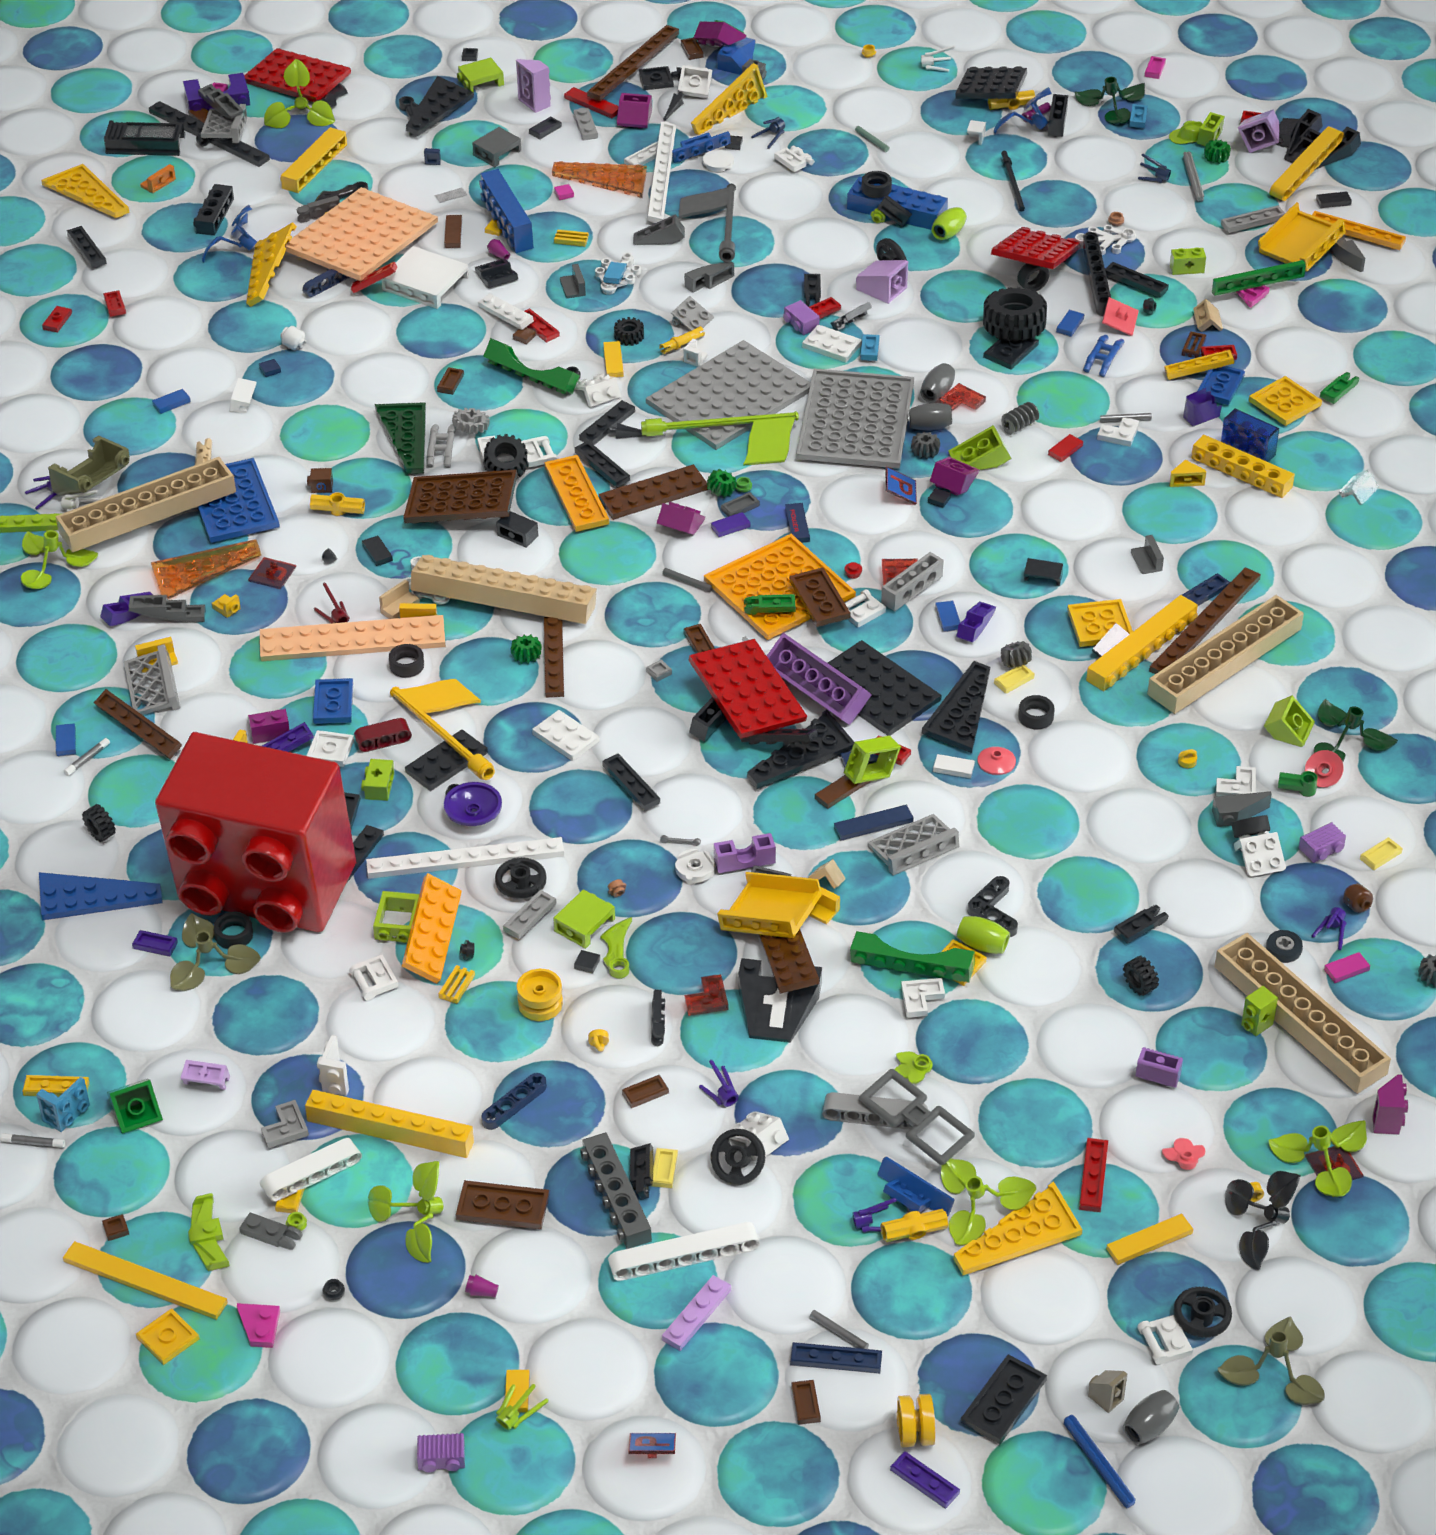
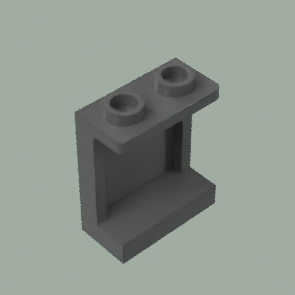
M497 127L472 142L473 156L493 167H497L501 155L511 149L517 152L521 151V138L501 127Z

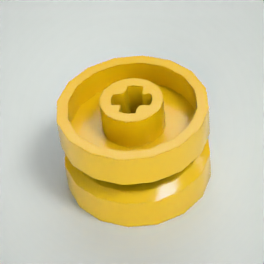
M542 968L532 969L525 972L518 979V1007L524 1017L534 1021H545L558 1015L563 1006L561 979L555 972Z
M919 1394L916 1398V1409L910 1395L898 1396L896 1418L901 1447H914L916 1432H918L919 1442L922 1446L935 1445V1417L931 1394Z

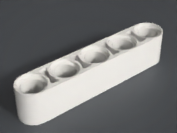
M344 1138L265 1175L260 1181V1186L270 1200L276 1202L296 1193L297 1190L309 1187L357 1164L362 1158V1154L350 1138Z

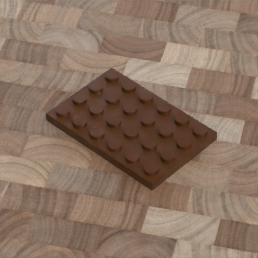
M517 470L414 477L403 517L404 523L416 524L419 522L432 523L435 521L508 517L518 476Z

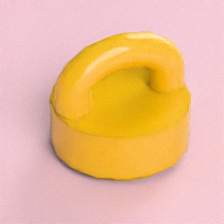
M1188 749L1180 752L1178 764L1183 768L1195 767L1198 758L1197 751Z
M603 1029L592 1030L588 1034V1042L590 1045L595 1046L598 1051L602 1052L604 1051V1046L609 1043V1034Z

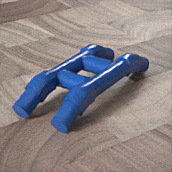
M1108 335L1100 336L1092 352L1087 357L1083 371L1089 373L1095 359L1102 360L1103 364L1099 375L1105 377L1112 360L1125 341L1119 339L1113 345L1105 344L1109 339ZM1101 349H1102V350H1105V351H1109V354H1108V355H1105V354L1099 353V351H1100Z

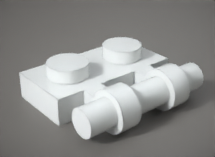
M792 146L790 149L786 147L774 153V158L793 172L806 167V164L813 165L815 162L811 155L805 154L801 148Z

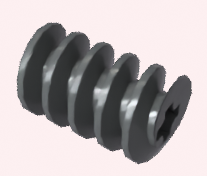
M1026 402L1003 414L1001 418L1003 429L1011 435L1038 420L1039 411L1033 403Z

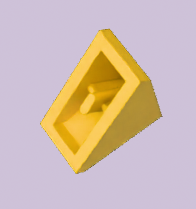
M1184 460L1171 471L1169 486H1205L1206 470Z

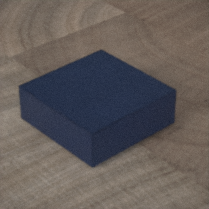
M425 148V164L440 165V149Z
M275 359L259 363V368L265 377L281 373V367Z

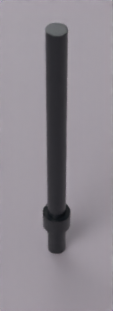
M1002 151V164L1006 168L1018 209L1022 212L1025 210L1012 169V161L1008 157L1007 151Z

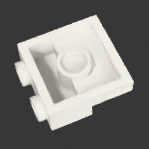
M682 65L678 93L682 92L684 95L708 99L712 70Z

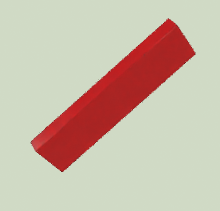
M573 87L564 93L565 99L611 119L618 115L617 105L603 99L599 101L587 97V92Z
M1087 1138L1079 1210L1101 1213L1109 1140Z

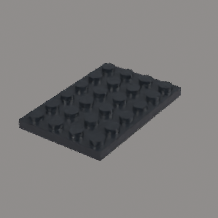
M863 640L828 662L829 665L872 694L858 715L887 736L894 734L940 702L942 698L940 693Z

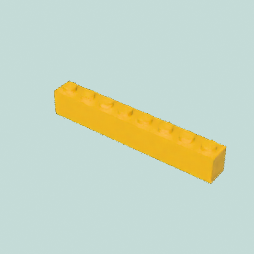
M1179 595L1087 668L1086 681L1103 692L1107 688L1112 687L1121 677H1125L1131 669L1136 668L1140 662L1149 658L1155 650H1159L1168 640L1170 641L1179 631H1183L1188 624L1193 622L1198 616V604Z
M312 1090L305 1104L308 1122L467 1158L474 1143L473 1126L317 1090Z

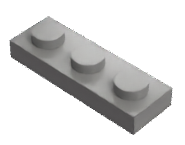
M589 108L573 110L582 139H597L598 132Z
M540 890L503 925V931L520 939L556 905V898Z

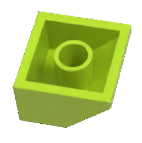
M1291 695L1275 702L1264 727L1275 740L1303 747L1315 721L1295 697Z

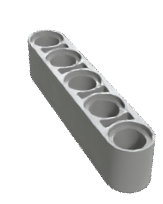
M831 1092L825 1096L822 1114L827 1120L892 1127L859 1101L860 1095ZM870 1097L871 1100L893 1117L912 1102L909 1100ZM904 1120L897 1127L892 1128L911 1129L913 1127Z

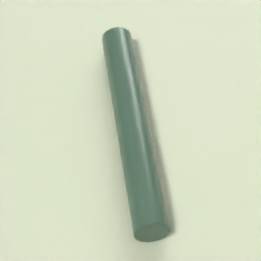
M856 126V132L885 152L889 151L890 147L862 127Z

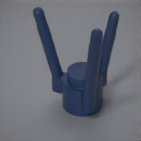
M779 117L764 121L763 124L771 123L770 126L755 133L751 138H755L769 130L772 133H777L767 146L769 149L780 135L785 132L783 130L785 129V122Z
M1142 154V157L1158 166V168L1142 162L1140 165L1155 171L1157 178L1139 176L1138 179L1162 183V181L1167 182L1170 178L1171 170L1149 156Z

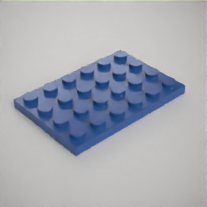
M254 458L225 464L234 475L235 493L197 506L210 543L280 527L278 517Z

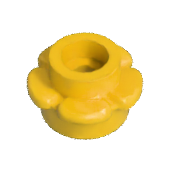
M871 44L863 46L862 55L866 58H871L876 54L875 46Z

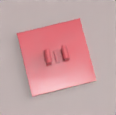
M1109 297L1102 323L1132 336L1139 310Z

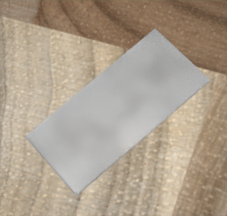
M461 187L434 196L441 203L465 196L467 193Z

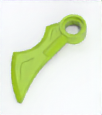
M632 917L618 922L600 936L609 947L603 961L609 968L610 975L614 978H624L630 971L629 962L624 958V939L632 923ZM616 966L624 967V969L622 970H616L614 968Z

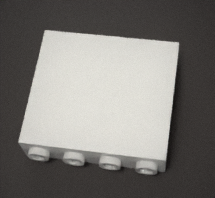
M412 246L396 262L398 266L396 272L381 279L382 290L438 309L441 306L440 297L460 277L469 278L468 264Z

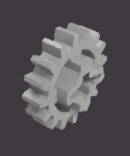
M464 408V410L458 409V412L455 411L452 417L453 426H456L457 430L462 429V432L467 431L466 433L469 434L473 432L477 434L478 431L483 433L489 427V416L485 415V412H480L479 409L476 411L474 408H469V410L467 408Z

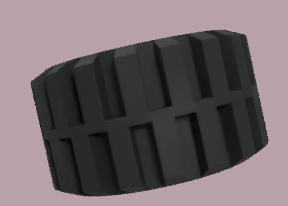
M500 434L497 435L496 439L494 437L491 438L484 448V469L487 472L517 470V475L521 477L527 465L528 452L525 449L526 445L521 443V439H515L514 435L509 437L508 434H504V436ZM501 454H509L514 457V460L511 462H501L496 457Z

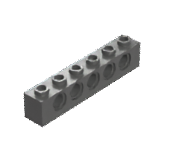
M607 1132L582 1139L581 1157L583 1161L588 1163L587 1168L590 1177H594L596 1180L595 1187L597 1192L602 1193V1202L604 1208L610 1211L609 1217L612 1225H616L618 1228L617 1235L619 1241L624 1242L627 1249L652 1242L649 1222Z

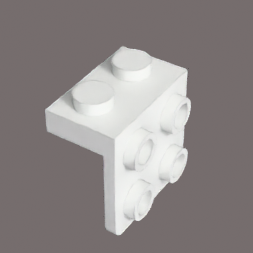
M597 374L591 380L583 379L578 381V384L575 386L577 390H584L589 407L621 397L616 377L609 376V374Z
M1269 831L1258 833V836L1252 837L1244 835L1239 837V840L1234 843L1235 851L1242 850L1249 877L1281 872L1286 869L1277 832L1269 833Z
M332 1035L330 1040L326 1041L323 1056H320L317 1062V1068L320 1069L319 1082L322 1084L323 1092L347 1096L349 1085L346 1062L340 1061L337 1036Z
M760 1112L749 1113L746 1119L731 1127V1129H745L754 1133L764 1146L765 1157L789 1140L779 1117ZM735 1136L729 1138L740 1142L746 1143L747 1147L751 1143L749 1139L743 1136ZM751 1156L753 1161L757 1162V1156Z

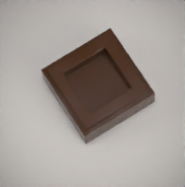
M526 327L523 330L518 329L513 334V339L528 344L536 336V331Z
M123 1214L102 1220L108 1241L130 1235Z

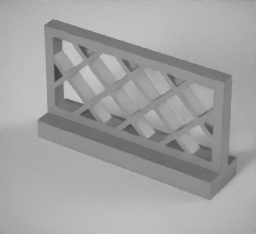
M246 104L239 105L244 113L231 119L215 109H210L201 132V138H232L233 143H239L247 121Z
M165 644L157 646L158 651L124 661L132 707L142 715L171 706L173 711L180 709L171 659ZM157 658L153 665L148 664L150 660ZM136 664L139 665L135 671L129 667ZM144 667L149 668L146 674L140 673ZM154 671L159 672L156 678L151 677ZM137 676L142 678L138 684L133 682ZM147 680L152 682L149 687L143 686ZM157 684L162 685L159 691L153 690ZM139 689L144 691L140 697L135 695ZM149 693L155 695L151 701L145 699ZM160 697L166 700L162 703H156ZM141 703L147 704L145 708L138 710Z
M934 814L867 842L868 847L889 866V872L893 876L960 847L959 831L956 828L950 829ZM934 822L935 826H930L926 824ZM919 830V833H912L910 831ZM923 831H931L933 833L923 834ZM896 837L903 838L902 840H893ZM913 838L916 841H906V839ZM883 844L886 847H877V845ZM890 845L900 846V847H899V849L890 848Z

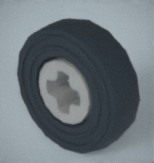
M1278 930L1269 935L1266 949L1280 962L1289 963L1300 957L1303 950V942L1294 932Z

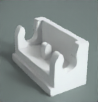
M238 378L231 398L229 412H247V409L240 408V405L249 407L257 382Z

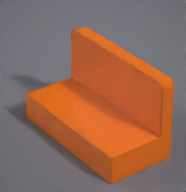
M171 164L149 176L140 186L151 193H155L176 180L174 166Z

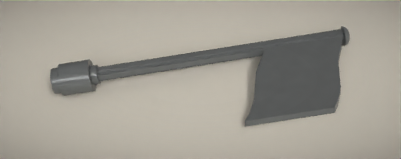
M732 183L728 184L727 188L680 198L679 219L727 208L725 239L719 246V258L723 262H731L735 257L736 247L731 238L736 186Z

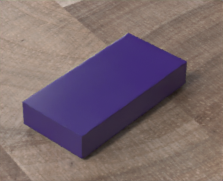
M743 512L711 522V528L718 537L751 527V522Z
M139 930L132 943V947L136 950L170 957L178 940L176 937Z

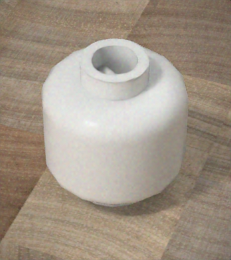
M295 326L284 328L280 338L284 346L293 351L304 347L306 340L305 333Z

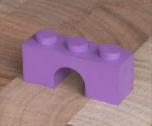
M772 834L752 836V843L744 849H736L733 840L714 843V861L718 873L752 868L754 865L763 866L776 863V846Z

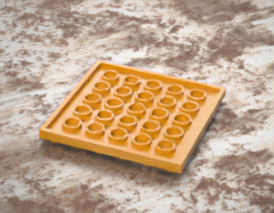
M792 534L704 575V581L712 585V589L767 640L811 619L789 582V576L823 567L844 602L856 597L854 589ZM782 594L795 595L796 612H758L756 615H749L744 611V599L746 597Z

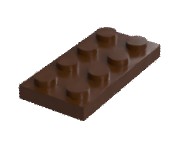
M823 567L789 576V582L816 627L851 618V612Z
M464 1180L456 1211V1220L542 1230L550 1195L549 1190Z

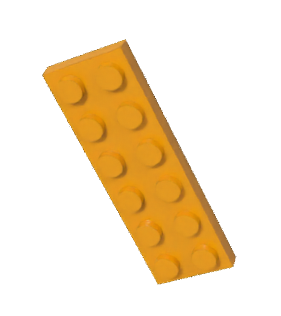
M578 455L544 462L548 476L575 532L609 524V517Z
M429 873L423 878L402 967L437 984L441 980L462 890Z

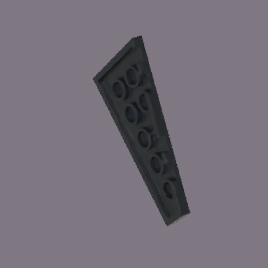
M437 76L406 124V131L416 136L421 135L474 98V92Z

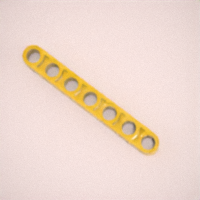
M1328 126L1273 183L1269 194L1277 199L1286 201L1341 143L1344 135L1343 132Z

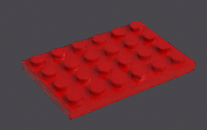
M276 48L248 71L244 77L246 84L299 97L297 86L291 87L284 80L286 68L295 59H298L306 66L310 75L308 85L304 87L299 86L302 97L315 102L322 99L351 74V68Z
M1021 227L994 246L991 250V255L1054 269L1078 251L1080 243L1076 242L1074 238L1064 239L1057 234L1047 235L1044 231L1035 232L1030 231L1031 229L1028 227Z
M755 639L689 655L688 661L740 739L807 720L806 713Z

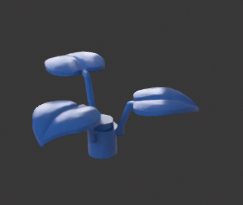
M1047 87L1039 92L1025 105L1024 110L1032 106L1035 111L1031 116L1032 120L1017 112H1010L998 121L994 128V134L996 135L999 127L1013 116H1018L1031 125L1035 124L1039 130L1045 127L1049 121L1041 113L1036 102L1052 94L1050 88Z
M249 204L241 210L231 225L232 227L235 225L231 235L237 229L242 234L238 239L240 243L217 236L206 247L202 256L203 262H205L206 253L211 246L220 240L232 243L240 248L243 246L248 251L257 243L242 227V225L248 223V214L246 212L252 210Z

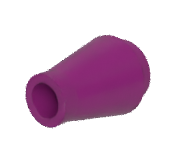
M492 239L488 243L487 249L489 253L501 259H509L510 253L500 240Z
M477 1274L475 1276L469 1275L465 1292L470 1293V1296L496 1298L499 1285Z

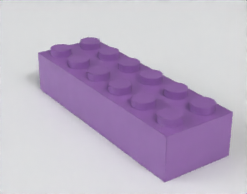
M784 632L767 654L768 659L782 678L849 725H851L872 695Z

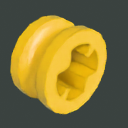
M1250 1182L1254 1189V1194L1250 1201L1257 1202L1263 1198L1264 1191L1261 1189L1259 1182Z

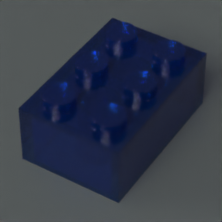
M1234 408L1224 418L1221 442L1269 462L1276 455L1280 428Z

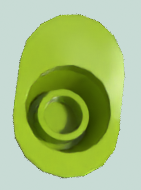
M1186 121L1180 129L1173 130L1169 134V139L1175 144L1197 142L1202 122Z

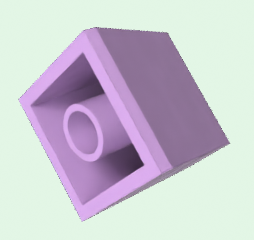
M1274 110L1245 119L1238 126V130L1249 153L1279 143V120Z
M881 260L873 262L857 275L856 290L889 304L907 289L908 261Z

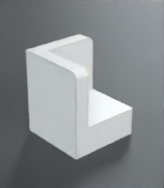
M971 120L967 129L969 137L979 138V145H982L985 137L986 122Z
M692 339L684 348L685 363L699 367L708 357L707 353L696 348V339Z

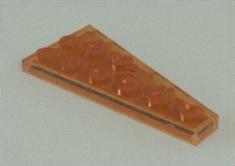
M563 161L553 163L552 176L566 180L577 179L579 183L585 184V182H589L595 187L611 191L621 190L624 191V194L630 195L634 193L637 194V197L643 198L647 166L571 163Z
M254 539L151 562V566L160 594L167 595V599H170L261 556V551L257 540Z

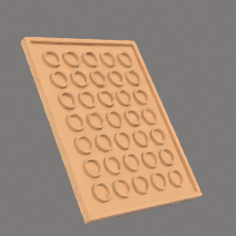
M361 187L291 238L285 245V252L362 281L368 274L375 271L438 223V217Z

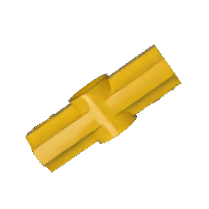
M1034 90L1021 91L1016 99H988V106L990 110L1001 108L1015 110L1021 105H1026L1034 98L1035 92Z
M339 492L332 493L330 496L312 494L310 509L330 511L335 516H341L345 512L364 514L365 499L345 497L344 494Z
M938 1209L921 1214L919 1211L909 1212L900 1219L882 1222L880 1227L883 1240L891 1242L903 1238L916 1240L924 1237L929 1232L946 1229L949 1224L946 1211Z

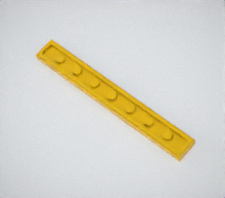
M76 1241L72 1243L63 1256L65 1263L216 1320L228 1303L225 1297Z

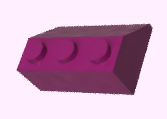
M700 21L693 38L698 40V43L703 46L717 45L722 47V45H730L745 39L747 35L725 22Z

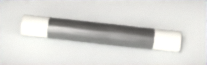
M107 738L100 741L64 769L65 775H71L108 746L110 741Z
M6 1133L1 1135V1142L57 1148L65 1147V1140Z

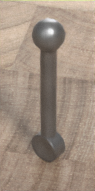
M666 835L660 837L662 843H667L668 841L694 843L696 846L701 843L699 838L693 840L669 838Z

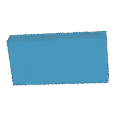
M610 262L603 277V282L620 284L627 269V263Z

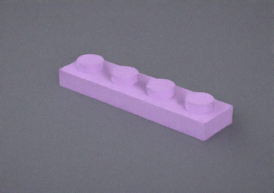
M712 1275L663 1333L662 1341L681 1351L730 1293L731 1285Z

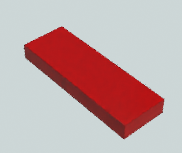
M392 262L368 274L362 281L357 280L353 282L351 286L352 292L356 293L395 273L398 266L395 262Z
M529 308L524 311L533 316L534 320L527 328L536 331V335L546 343L560 336V332L533 310Z

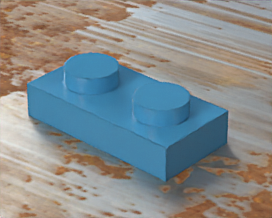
M1132 104L1129 127L1145 128L1148 105Z
M863 334L861 360L877 361L880 335Z

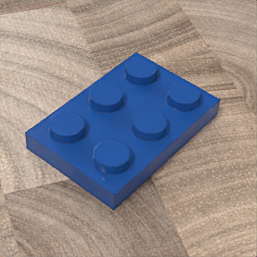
M1228 366L1208 370L1197 391L1206 388V392L1211 391V395L1215 397V402L1229 405L1245 376V371Z
M353 678L315 679L314 724L352 723Z

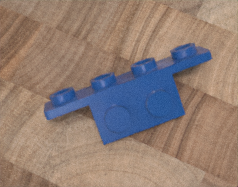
M729 131L712 137L707 132L681 141V147L672 150V161L674 163L730 144Z
M889 1157L883 1158L878 1176L889 1182L885 1184L883 1192L888 1194L891 1199L896 1198V1201L905 1205L912 1212H921L927 1208L932 1210L943 1209L946 1211L947 1217L950 1215L955 1201L954 1198Z

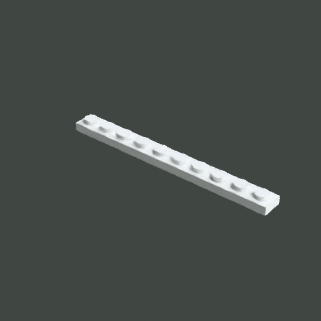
M662 121L659 130L647 221L653 223L664 219L676 131L675 124Z
M562 837L372 858L366 859L368 879L503 864L508 860L518 857L534 860L564 857Z

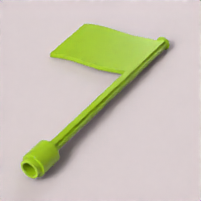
M795 411L792 413L667 423L662 421V418L645 419V421H641L642 435L648 437L663 435V432H666V430L753 423L749 435L748 453L743 466L782 463L787 458L790 433L794 421L799 419V414Z

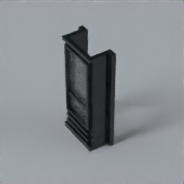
M110 120L104 136L105 153L180 156L179 138H185L186 135L183 122L180 124L119 123Z

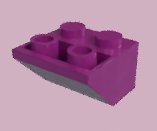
M621 93L617 126L647 128L652 113V95Z
M669 501V504L662 503L657 524L694 535L704 522L705 516L700 515L701 511Z
M1401 1074L1396 1075L1377 1091L1372 1115L1373 1133L1399 1135L1401 1126H1405L1408 1100H1405L1404 1096L1407 1093V1085L1403 1083Z

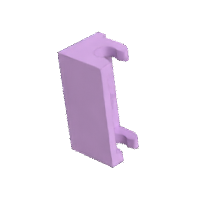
M192 1060L185 1061L181 1074V1080H183L184 1084H190V1081L219 1085L220 1089L223 1090L226 1089L225 1081L230 1079L226 1065Z

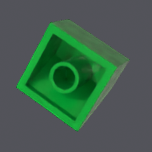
M144 1079L107 1092L122 1134L163 1120L150 1079Z

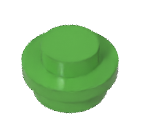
M739 477L737 479V491L745 493L752 489V482L748 477Z

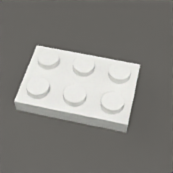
M817 325L802 342V348L845 363L862 345V339L821 325Z
M560 710L532 729V734L571 761L576 760L600 742L597 734Z

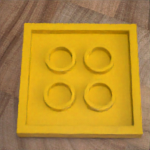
M1287 376L1276 380L1249 396L1250 403L1284 426L1322 405L1321 399Z
M1121 599L1070 604L1067 606V611L1080 647L1096 645L1115 623L1129 634L1133 632Z

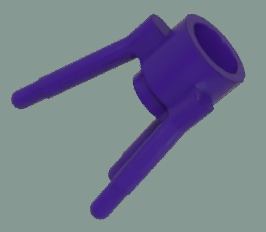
M50 476L34 478V482L49 481L46 484L25 491V494L33 493L46 487L52 491ZM53 492L39 503L35 509L37 510L57 494Z
M1339 907L1332 908L1329 915L1325 916L1323 922L1312 934V938H1315L1325 925L1326 929L1340 927L1338 950H1342L1344 930L1347 924L1344 921L1346 917L1345 911Z
M710 1060L709 1063L722 1086L717 1091L718 1096L703 1085H699V1088L713 1098L719 1106L722 1104L725 1107L732 1106L738 1101L739 1095L734 1089L725 1066H721L726 1079L725 1082L714 1061Z
M896 1198L852 1212L855 1228H862L863 1233L869 1231L881 1232V1227L869 1226V1224L873 1223L871 1214L888 1209V1205L896 1202Z

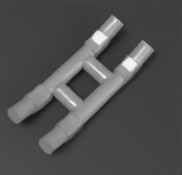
M434 424L430 429L427 466H434L435 451H445L444 466L451 467L456 426L451 424L448 427L447 433H438L439 426ZM436 440H447L446 444H436Z

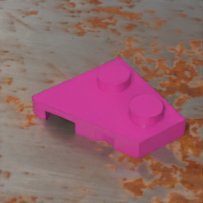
M1264 285L1236 291V293L1252 308L1269 294L1270 288Z
M237 1303V1311L242 1320L250 1346L273 1348L280 1316V1306Z

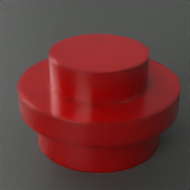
M851 562L845 566L844 571L847 577L855 579L862 573V566L856 562Z

